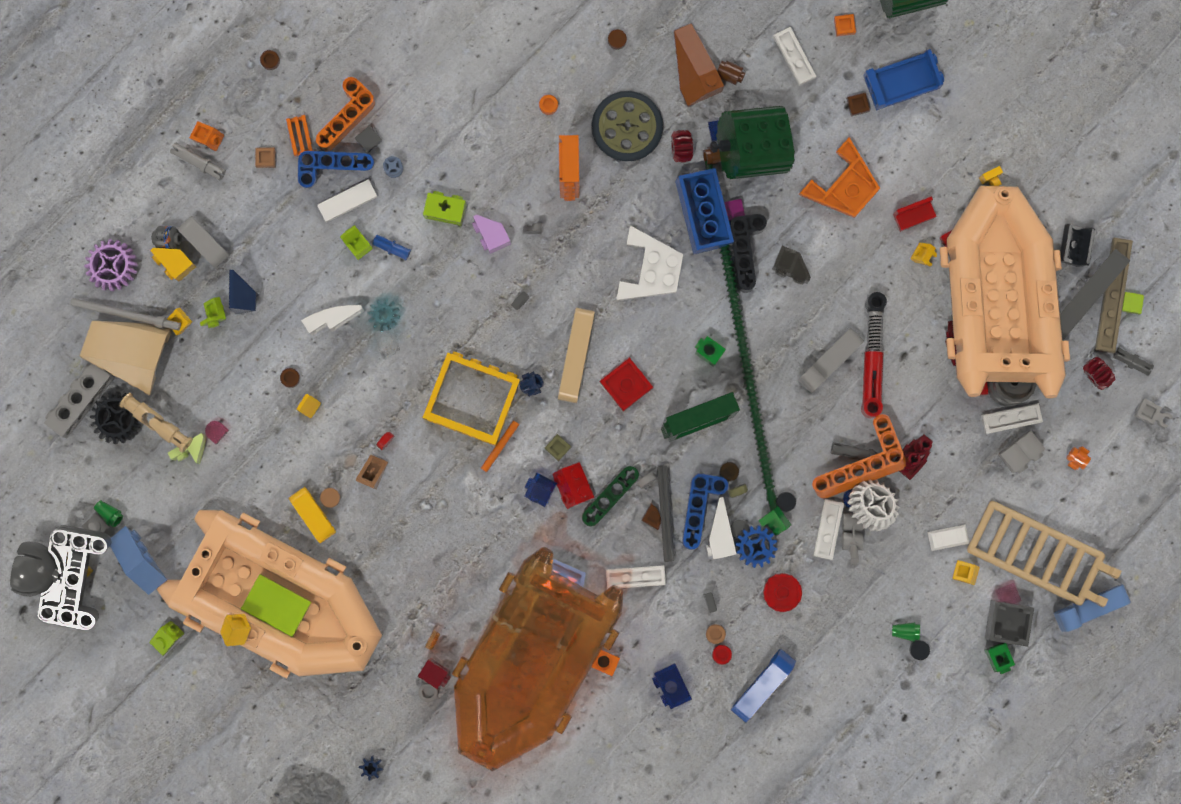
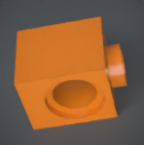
M598 648L597 652H592L589 662L592 663V668L613 676L620 657ZM601 656L608 657V666H599L598 659Z

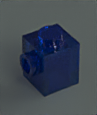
M536 473L533 479H528L524 487L527 489L524 497L545 507L557 483Z

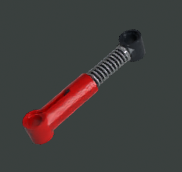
M880 292L872 293L865 301V308L869 317V325L867 326L869 328L867 329L869 331L867 338L869 339H867L868 349L864 352L861 412L863 416L870 419L880 415L883 410L884 353L880 351V346H882L880 345L882 343L880 341L882 340L880 333H882L881 329H883L881 328V323L883 322L881 319H883L882 316L887 299ZM874 298L878 299L880 307H874L871 300ZM872 380H874V381H873V398H872ZM869 403L876 406L875 413L868 411L867 406Z

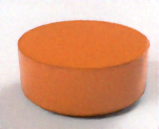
M545 95L539 101V108L542 113L552 115L558 109V101L553 95Z

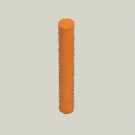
M514 420L482 465V470L488 472L520 424Z

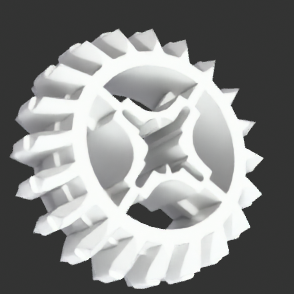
M869 480L866 483L863 481L856 485L849 495L850 500L848 504L851 507L848 511L854 513L852 518H857V524L862 523L863 529L867 527L870 531L887 529L895 522V518L899 515L897 511L900 507L896 505L898 500L893 497L895 493H891L889 491L890 487H885L884 482L879 483L878 480Z

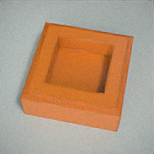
M854 14L834 17L836 37L856 34Z

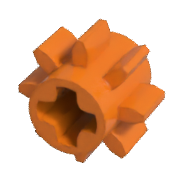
M1083 446L1078 449L1073 447L1066 457L1070 461L1068 466L1074 470L1079 468L1083 470L1091 460V457L1088 456L1090 451Z

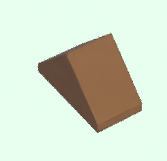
M370 455L358 474L356 481L377 490L388 462Z

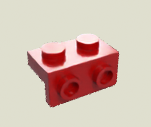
M580 462L553 473L554 483L558 487L562 502L567 509L595 498Z

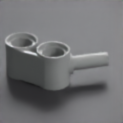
M843 513L842 550H849L851 562L857 564L859 563L858 550H863V533H860V531H863V524H857V518H852L854 513Z

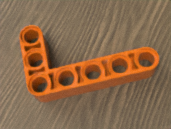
M880 414L873 420L883 452L816 477L813 480L812 486L818 497L823 499L853 489L863 481L866 483L869 480L874 481L904 469L906 458L891 420L887 415ZM881 424H887L885 428H879ZM894 440L891 445H886L887 441ZM901 457L899 461L892 462L893 458ZM876 464H882L879 469H874ZM864 471L862 475L855 476L856 472ZM839 478H845L842 483H837ZM821 485H827L825 489L819 490V487Z

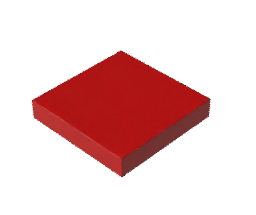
M630 357L599 381L623 412L654 388Z

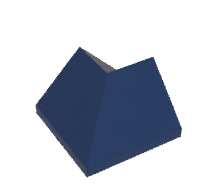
M229 270V309L235 314L256 311V297L259 294L234 270Z

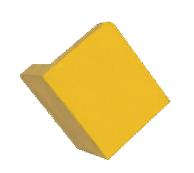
M245 614L226 615L220 630L225 645H244L251 627Z

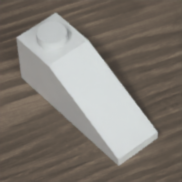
M723 497L718 498L708 539L709 545H706L708 557L712 556V560L736 555Z

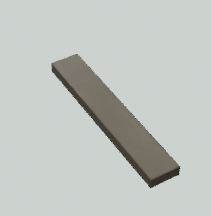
M1112 238L1110 254L1117 249L1130 260L1133 241ZM1129 263L1103 293L1095 344L1096 351L1112 354L1116 352Z

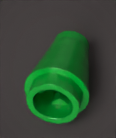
M102 500L94 506V510L107 526L116 527L123 520L124 516L120 510Z
M913 622L892 625V637L913 642L920 640V624Z

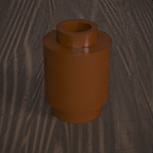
M721 61L717 70L722 80L737 85L738 82L742 83L746 74L743 72V67L729 61Z

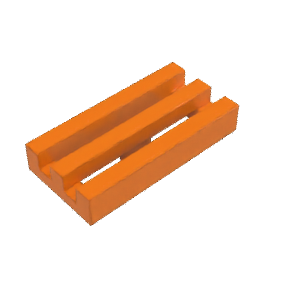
M301 115V117L296 116L292 119L287 118L286 121L294 156H299L304 151H313L306 116ZM300 121L303 122L304 132L308 145L307 150H305L304 143L299 125ZM292 123H295L301 151L297 150Z

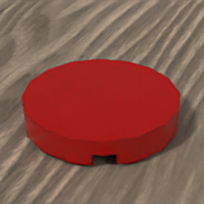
M785 573L775 574L764 585V600L774 611H791L801 601V585L792 575Z

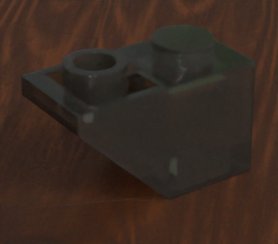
M782 245L772 270L780 277L785 278L788 276L793 278L795 283L801 285L804 283L808 284L811 277L800 252Z

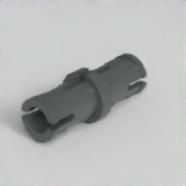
M1120 347L1116 350L1117 354L1113 356L1114 359L1127 364L1128 368H1134L1146 376H1149L1152 372L1150 370L1154 368V365L1140 359L1138 355H1132Z

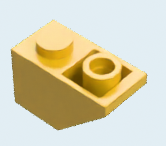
M152 248L150 250L154 254L151 258L159 266L162 264L166 268L164 272L171 280L175 278L180 282L196 268L193 262L180 249Z

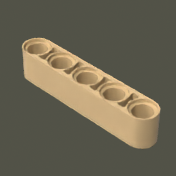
M577 307L575 309L558 400L577 403L595 311Z

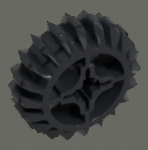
M110 392L108 393V399L105 396H101L103 402L96 401L95 403L99 407L91 409L93 412H96L95 415H90V418L95 420V422L91 423V426L97 427L94 433H100L99 438H105L107 443L113 441V444H118L120 440L124 444L126 443V438L128 440L133 439L131 433L138 435V431L135 430L136 427L142 428V425L138 424V420L133 417L130 411L123 408L117 411L112 406L114 403H120L127 395L126 393L121 397V393L116 392L114 397L113 393ZM105 410H107L108 417L103 423V415ZM131 413V421L129 426H127L126 419ZM115 414L120 415L119 422L114 421ZM116 425L122 432L112 434L106 429Z

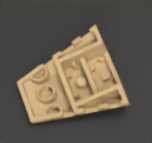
M92 321L80 357L102 370L110 372L111 375L128 382L129 385L144 391L145 394L150 396L156 379L155 372L165 342L168 343L172 329H161L148 323Z

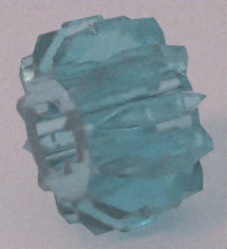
M378 299L376 300L377 307L374 304L370 305L374 311L367 312L368 315L373 316L368 321L369 323L375 322L373 324L374 329L380 325L381 332L385 330V326L391 331L390 324L392 323L394 326H397L398 323L394 319L401 318L400 315L395 314L400 309L398 307L393 308L395 306L393 301L388 305V299H384L383 304ZM382 311L384 313L387 311L388 317L386 319L384 317L381 319L380 313Z

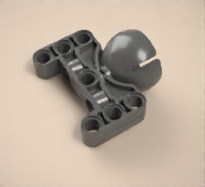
M61 525L51 533L49 547L32 541L21 543L17 554L24 556H16L14 558L10 577L11 591L18 595L29 597L41 594L38 617L43 622L84 630L91 629L98 621L99 613L95 608L82 606L90 554L104 553L111 545L110 536L104 532ZM57 532L63 533L65 540L58 538ZM77 536L83 537L85 543H79ZM96 540H102L105 547L98 546ZM71 574H76L79 581L73 580ZM45 608H50L53 614H48ZM65 611L70 612L73 618H68L65 615ZM84 615H89L92 618V622L86 621Z

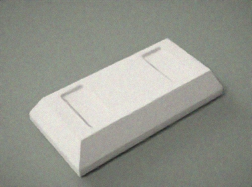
M966 524L927 532L931 551L969 544Z

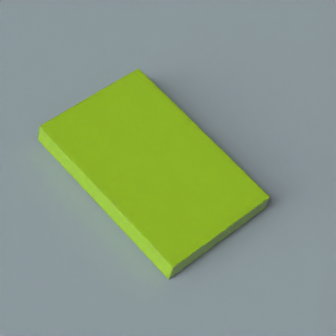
M259 574L241 610L293 637L312 602Z

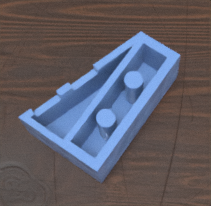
M125 526L111 537L110 547L126 576L149 595L167 579L148 553L145 544L140 541L141 536L135 530L131 531Z

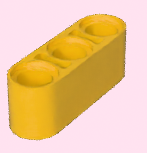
M305 486L288 497L320 544L336 533V530Z

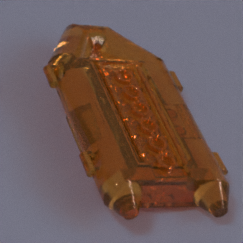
M546 547L540 548L524 559L516 575L511 572L507 573L499 588L501 592L505 593L502 601L470 658L461 657L452 672V675L458 678L454 685L458 753L492 772L549 741L555 731L563 734L572 718L566 712L602 648L611 650L620 634L614 627L623 611V590L618 586L612 585L601 594L596 595L553 571V552ZM514 579V581L516 582L514 588L512 590H508L511 582ZM610 633L607 641L603 642L605 635ZM467 664V667L469 669L467 670L466 674H461L465 665ZM558 718H562L560 724L556 726Z

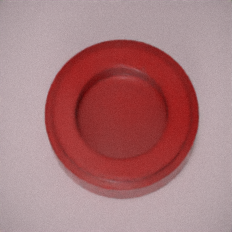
M386 432L377 442V447L380 450H384L395 436L391 432Z
M718 645L712 651V658L716 663L724 665L731 660L732 652L729 647Z

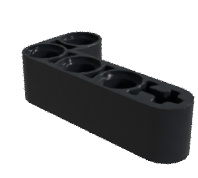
M761 214L738 216L730 224L734 243L731 245L737 286L743 293L751 292L756 285L750 235H757L764 231L767 220ZM753 221H761L762 227L755 228ZM741 223L744 229L737 231L733 225ZM742 241L746 244V248L740 250L737 248L736 243ZM746 260L749 263V267L746 269L741 268L739 261ZM745 274H747V281L751 282L749 287H746V284H742L745 280Z

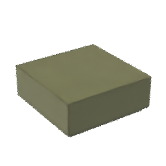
M557 434L544 449L559 462L572 447Z

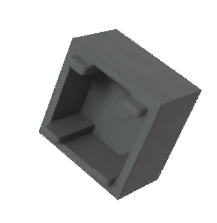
M991 600L985 639L1028 647L1034 608Z

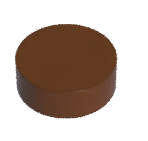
M616 29L609 33L608 44L611 48L619 50L626 45L627 36L622 30Z
M267 50L261 54L260 63L266 70H275L280 64V58L275 51Z
M287 368L282 371L280 381L285 387L294 388L300 382V374L293 368Z

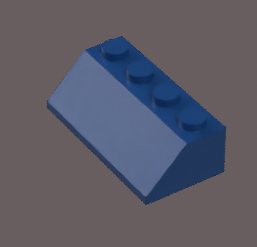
M716 168L678 176L675 183L693 255L734 243Z

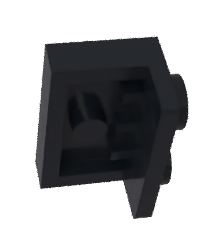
M1065 224L1060 251L1062 263L1075 267L1089 266L1095 228H1082L1073 224Z

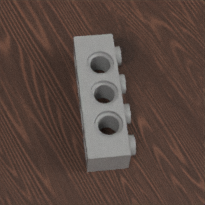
M88 363L83 368V374L79 379H75L71 383V389L68 393L63 394L59 398L57 407L48 412L44 424L61 437L68 438L115 377L108 371ZM89 379L94 380V385L91 388H87L86 385ZM81 394L82 400L76 404L74 401L75 396ZM68 409L70 415L67 419H63L62 414Z

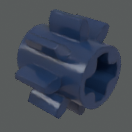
M533 371L522 375L523 380L520 381L519 386L523 393L528 394L529 397L541 393L540 388L543 386V379L539 374H535Z
M374 755L371 756L369 761L367 758H363L365 764L358 767L363 769L361 777L367 775L368 781L372 779V776L379 778L380 776L377 772L384 770L383 767L379 766L382 760H374ZM373 763V767H376V770L372 771V773L366 767Z

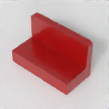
M932 196L894 212L893 216L900 232L937 217L931 204L933 201Z

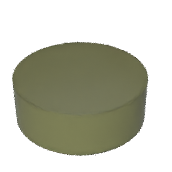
M746 484L728 490L731 498L748 492Z

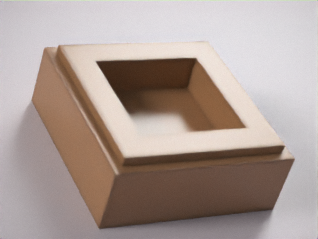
M275 147L255 148L256 168H276Z

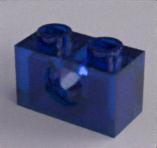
M675 663L653 672L655 676L652 678L656 689L661 688L663 695L660 697L665 707L669 705V708L673 709L692 700ZM669 681L676 683V689L673 692H668L665 689V685Z

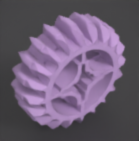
M109 239L107 244L105 241H101V247L95 244L94 248L96 250H89L92 256L85 257L90 262L84 265L85 268L90 269L86 272L87 276H91L89 281L95 282V286L97 288L101 286L104 291L108 287L110 291H114L115 286L118 290H121V284L127 287L128 282L126 280L133 281L134 278L130 275L131 273H137L136 270L132 269L138 266V263L132 262L137 258L135 255H131L133 250L131 248L127 249L128 245L125 243L121 245L119 240H116L114 243L113 240ZM109 251L121 252L118 256L109 257L106 255ZM101 258L102 265L98 268L99 270H97V264L99 259ZM107 260L113 263L112 265L114 266L113 268L115 269V271L110 268L109 262ZM123 260H125V268L124 271L121 272L120 267L124 263ZM114 274L117 278L105 280L101 277Z

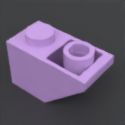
M479 215L473 216L475 222L472 225L476 234L480 232L483 238L480 242L484 251L488 249L491 254L511 245L510 239L501 223Z

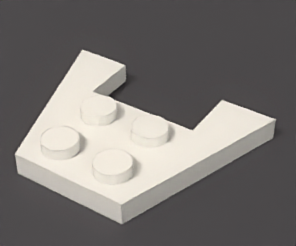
M630 226L627 245L645 248L639 285L620 281L616 301L676 293L683 254Z

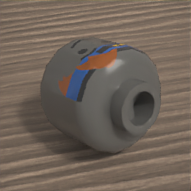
M158 226L153 231L151 240L156 248L177 249L182 243V235L175 226Z

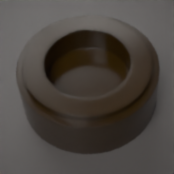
M727 462L721 466L719 473L727 482H731L739 476V468L735 463Z

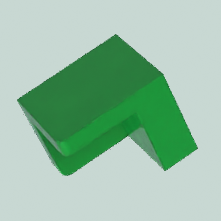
M778 506L758 520L762 527L767 524L776 536L792 525Z

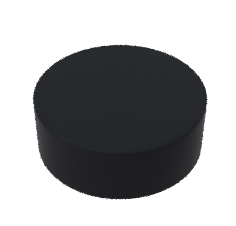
M784 492L777 497L776 504L781 511L788 512L795 508L796 498L793 494Z
M918 640L911 644L909 652L914 659L924 660L930 654V647L926 642Z

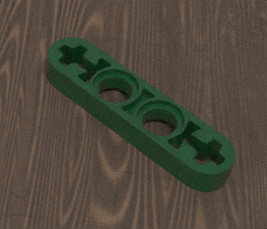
M628 466L624 468L585 510L582 515L585 525L592 527L598 524L632 487L639 477V472L635 467ZM627 470L629 472L633 470L635 472V479H628L626 483L629 484V486L626 487L624 483L619 481L618 479L620 477L624 479L627 476L625 472ZM614 484L622 486L623 491L621 494L615 495L612 493L611 488ZM601 498L609 500L610 505L607 509L599 507L598 501ZM595 505L597 510L603 514L599 516L597 513L594 517L596 521L588 523L586 522V514L589 513L591 515L595 511L592 509Z

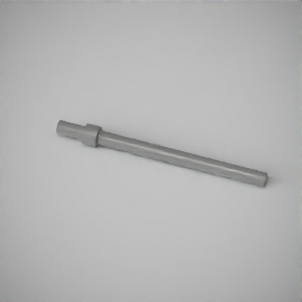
M76 298L71 299L72 306L153 324L157 328L180 330L181 323L167 320L165 317H153Z

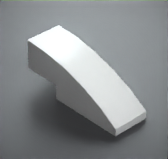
M361 305L337 306L314 313L301 321L313 336L327 326L333 332L365 311Z

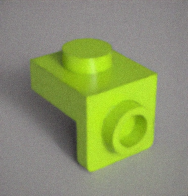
M355 225L340 236L357 260L373 249Z
M214 297L203 303L207 319L201 321L200 326H208V328L219 326V322L226 319L221 298Z
M169 621L157 631L149 643L164 656L175 642L184 635V632L175 623Z

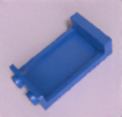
M931 49L909 59L876 70L872 68L865 71L863 77L876 111L942 87L944 76L942 71L938 70L936 65L938 60L935 53L932 54Z

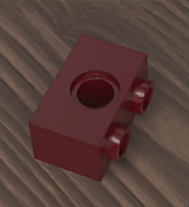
M432 658L427 660L418 674L419 678L436 689H439L441 686L444 688L451 678L449 675L450 670Z

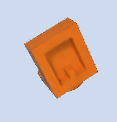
M197 121L189 138L207 146L213 151H217L224 138V134L214 127Z

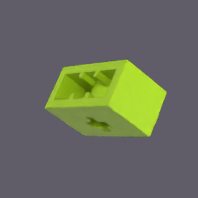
M438 191L428 193L423 212L424 219L462 226L466 201L458 195L447 197L444 196V193ZM445 204H448L449 208H446V210L443 211L442 207H444Z

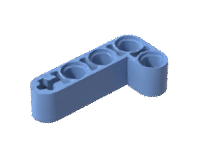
M1121 584L1097 594L1108 599L1105 607L1085 599L1081 606L1072 604L1054 612L1053 614L1061 632L1075 630L1083 626V623L1130 604L1131 601L1124 585Z

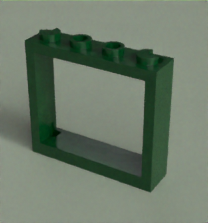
M730 392L666 417L661 427L664 439L668 438L669 442L734 418L740 411L734 393Z

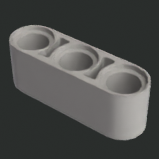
M192 216L177 229L215 269L230 256Z

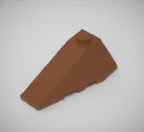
M692 23L675 30L674 37L680 91L689 107L721 93L724 85Z

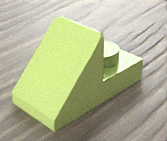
M201 433L192 438V443L183 453L176 447L168 452L171 460H178L179 462L189 456L188 453H190L194 461L200 464L207 440L206 435Z

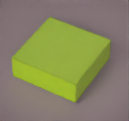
M1125 292L1122 312L1140 315L1142 313L1144 295Z

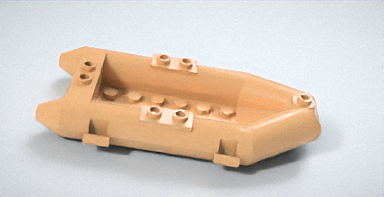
M980 186L948 236L947 247L940 248L941 267L949 268L954 338L946 339L948 359L956 360L957 379L969 397L980 396L986 382L1036 383L1045 398H1056L1066 377L1064 362L1070 361L1069 341H1062L1056 271L1062 269L1060 250H1054L1052 237L1019 187Z
M199 510L194 520L205 534L200 546L181 580L167 579L156 589L169 608L186 616L183 622L184 625L199 633L206 627L221 635L220 630L226 615L245 614L251 629L246 643L240 646L273 662L269 670L286 679L290 673L297 676L364 671L382 634L350 577L343 574L346 566L331 558H328L326 564H323L257 529L260 521L244 512L239 519L223 510ZM242 521L253 526V528L250 530L242 526ZM328 566L339 571L340 573L338 575H335L334 573L328 571ZM259 574L312 602L293 637L241 610ZM191 616L201 620V624L190 619ZM277 662L288 666V669L286 670L277 665Z

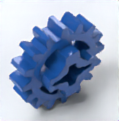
M757 525L755 530L752 526H749L748 532L743 529L744 535H737L740 542H735V545L739 547L736 553H741L739 560L746 559L744 564L748 566L751 562L753 568L756 567V564L763 567V562L770 564L769 557L775 558L772 552L778 550V548L773 546V544L777 543V540L771 539L774 534L772 532L767 534L768 529L766 527L761 531L759 525ZM752 534H757L755 538H748ZM766 539L769 543V549H767L764 544ZM753 543H754V544H757V543H758V545L760 546V549H759V550H758V549H755V550H754V548L752 547V544H753ZM744 544L747 545L748 548L747 555L744 552ZM761 554L765 555L764 557H762V558H760V559H755L756 556H758V555H761Z

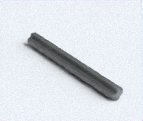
M662 465L657 467L663 556L665 562L674 561L668 467Z

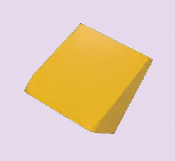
M305 394L296 409L305 416L312 418L321 402L309 394Z
M957 560L952 579L975 585L980 567Z

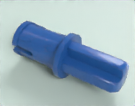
M376 235L373 239L372 244L387 251L389 255H396L405 261L408 259L411 249H407L397 244L395 240L390 241L380 235Z

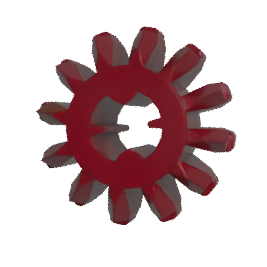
M678 130L672 133L671 149L675 162L685 163L693 158V139L689 130Z
M1099 357L1090 359L1083 366L1087 378L1100 390L1108 388L1116 380L1112 369Z

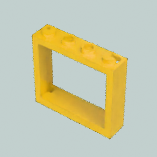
M455 351L452 354L447 352L422 418L496 446L520 384V379L517 378L518 375L508 371L506 374L499 372L500 368L493 365L485 367L481 365V361L471 358L470 361L463 358L464 355ZM451 361L512 383L493 435L432 413Z

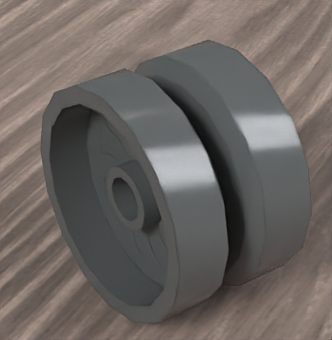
M988 382V393L997 404L1004 407H1014L1029 399L1034 394L1037 384L1026 382Z

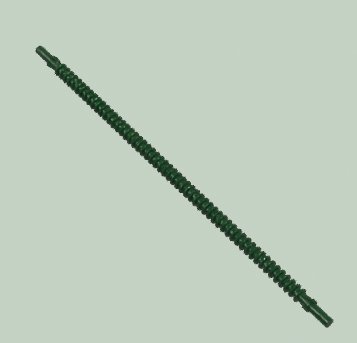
M707 161L705 162L706 170L713 169V165L707 164ZM730 245L719 248L721 249L719 254H722L720 259L723 260L721 264L724 265V268L722 270L725 271L723 275L726 276L725 281H727L725 285L728 287L727 292H729L727 297L730 298L731 314H733L732 319H734L733 325H735L734 330H736L735 336L738 337L736 341L739 342L737 344L740 348L738 352L741 353L739 357L742 358L740 363L743 364L741 368L744 369L742 374L745 375L743 379L746 380L744 385H747L745 390L748 391L746 396H749L747 401L750 402L748 404L751 407L749 412H752L750 417L753 418L751 423H754L752 428L755 429L753 434H756L754 439L757 440L755 445H758L756 450L759 451L757 456H760L758 461L761 462L759 467H762L760 472L763 473L762 478H764L762 483L765 484L766 500L769 503L770 511L777 507V497L774 492L775 485H773L774 480L771 478L773 474L770 473L772 471L769 467L771 463L768 462L770 458L767 457L769 452L766 451L768 447L765 446L767 443L764 440L766 436L763 435L765 430H762L764 425L761 424L763 419H760L762 414L759 413L761 408H758L760 403L757 402L759 397H756L758 392L755 391L757 386H754L756 381L753 380L755 376L752 375L754 371L751 369L753 365L750 364L752 359H749L751 354L748 353V342H746L747 337H745L746 331H744L745 326H743L744 320L741 319L743 315L740 314L742 310L739 308L741 304L738 303L740 299L737 298L739 293L736 292L738 288L735 287L737 285V282L734 281L736 277L733 276L735 272L732 271L734 269V266L731 265L733 261L730 260L732 255H729L731 250L728 247Z

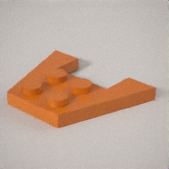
M849 137L836 151L841 158L850 164L849 167L827 192L811 180L799 195L855 218L879 191L880 187Z

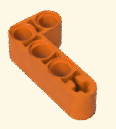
M354 77L346 78L342 85L345 94L351 100L316 135V143L322 151L328 152L334 149L375 106V99L372 93ZM355 84L357 88L354 91H348L349 85ZM364 97L370 98L368 104H362L361 100ZM354 110L357 112L355 117H348L350 111ZM337 124L344 125L341 131L334 130ZM323 139L329 140V143H327V144H326L325 142L323 143L322 140H323Z

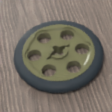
M620 91L605 98L597 106L591 123L592 135L600 150L615 160L625 162L636 161L652 153L658 146L663 134V118L656 104L647 96L633 91ZM626 103H632L634 110L626 112L623 106ZM609 111H614L617 114V118L615 120H608L606 114ZM641 114H648L650 120L647 123L641 122L639 120ZM627 121L630 122V125L633 126L630 127L628 131L625 130V127L622 126L625 125ZM607 130H614L616 136L613 139L606 138L605 132ZM646 132L649 138L647 141H640L638 134ZM629 140L632 146L630 149L625 150L621 147V142Z

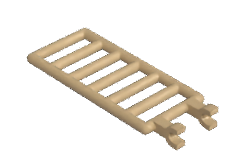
M996 501L989 502L967 547L968 553L1079 606L1087 599L1101 607H1105L1108 599L1089 591L1097 573L1101 571L1117 579L1122 572L1103 563L1105 559L1103 552ZM994 510L1005 514L986 553L976 547ZM1013 518L1022 522L1023 525L1006 560L1003 561L994 557ZM1030 527L1041 531V534L1024 569L1021 570L1012 564ZM1049 535L1058 539L1059 543L1040 579L1030 573ZM1066 544L1078 550L1060 587H1057L1048 582ZM1087 553L1096 557L1078 596L1067 592V589L1084 554Z

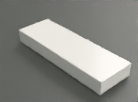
M791 27L774 34L773 38L798 86L815 79L816 75Z
M368 179L317 206L327 223L377 198V195Z
M1039 403L981 415L985 434L1043 422Z
M824 499L813 552L814 557L833 560L844 503Z
M664 566L606 570L607 589L666 585Z

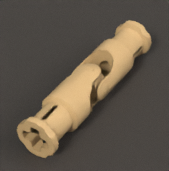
M128 393L120 402L119 407L130 411L134 418L151 430L156 431L168 443H173L179 448L180 452L183 453L192 443L193 439L191 437H186L179 431L178 427L164 421L160 414L144 402L140 403L133 397L132 393ZM151 413L155 415V417L152 418L148 423V414Z

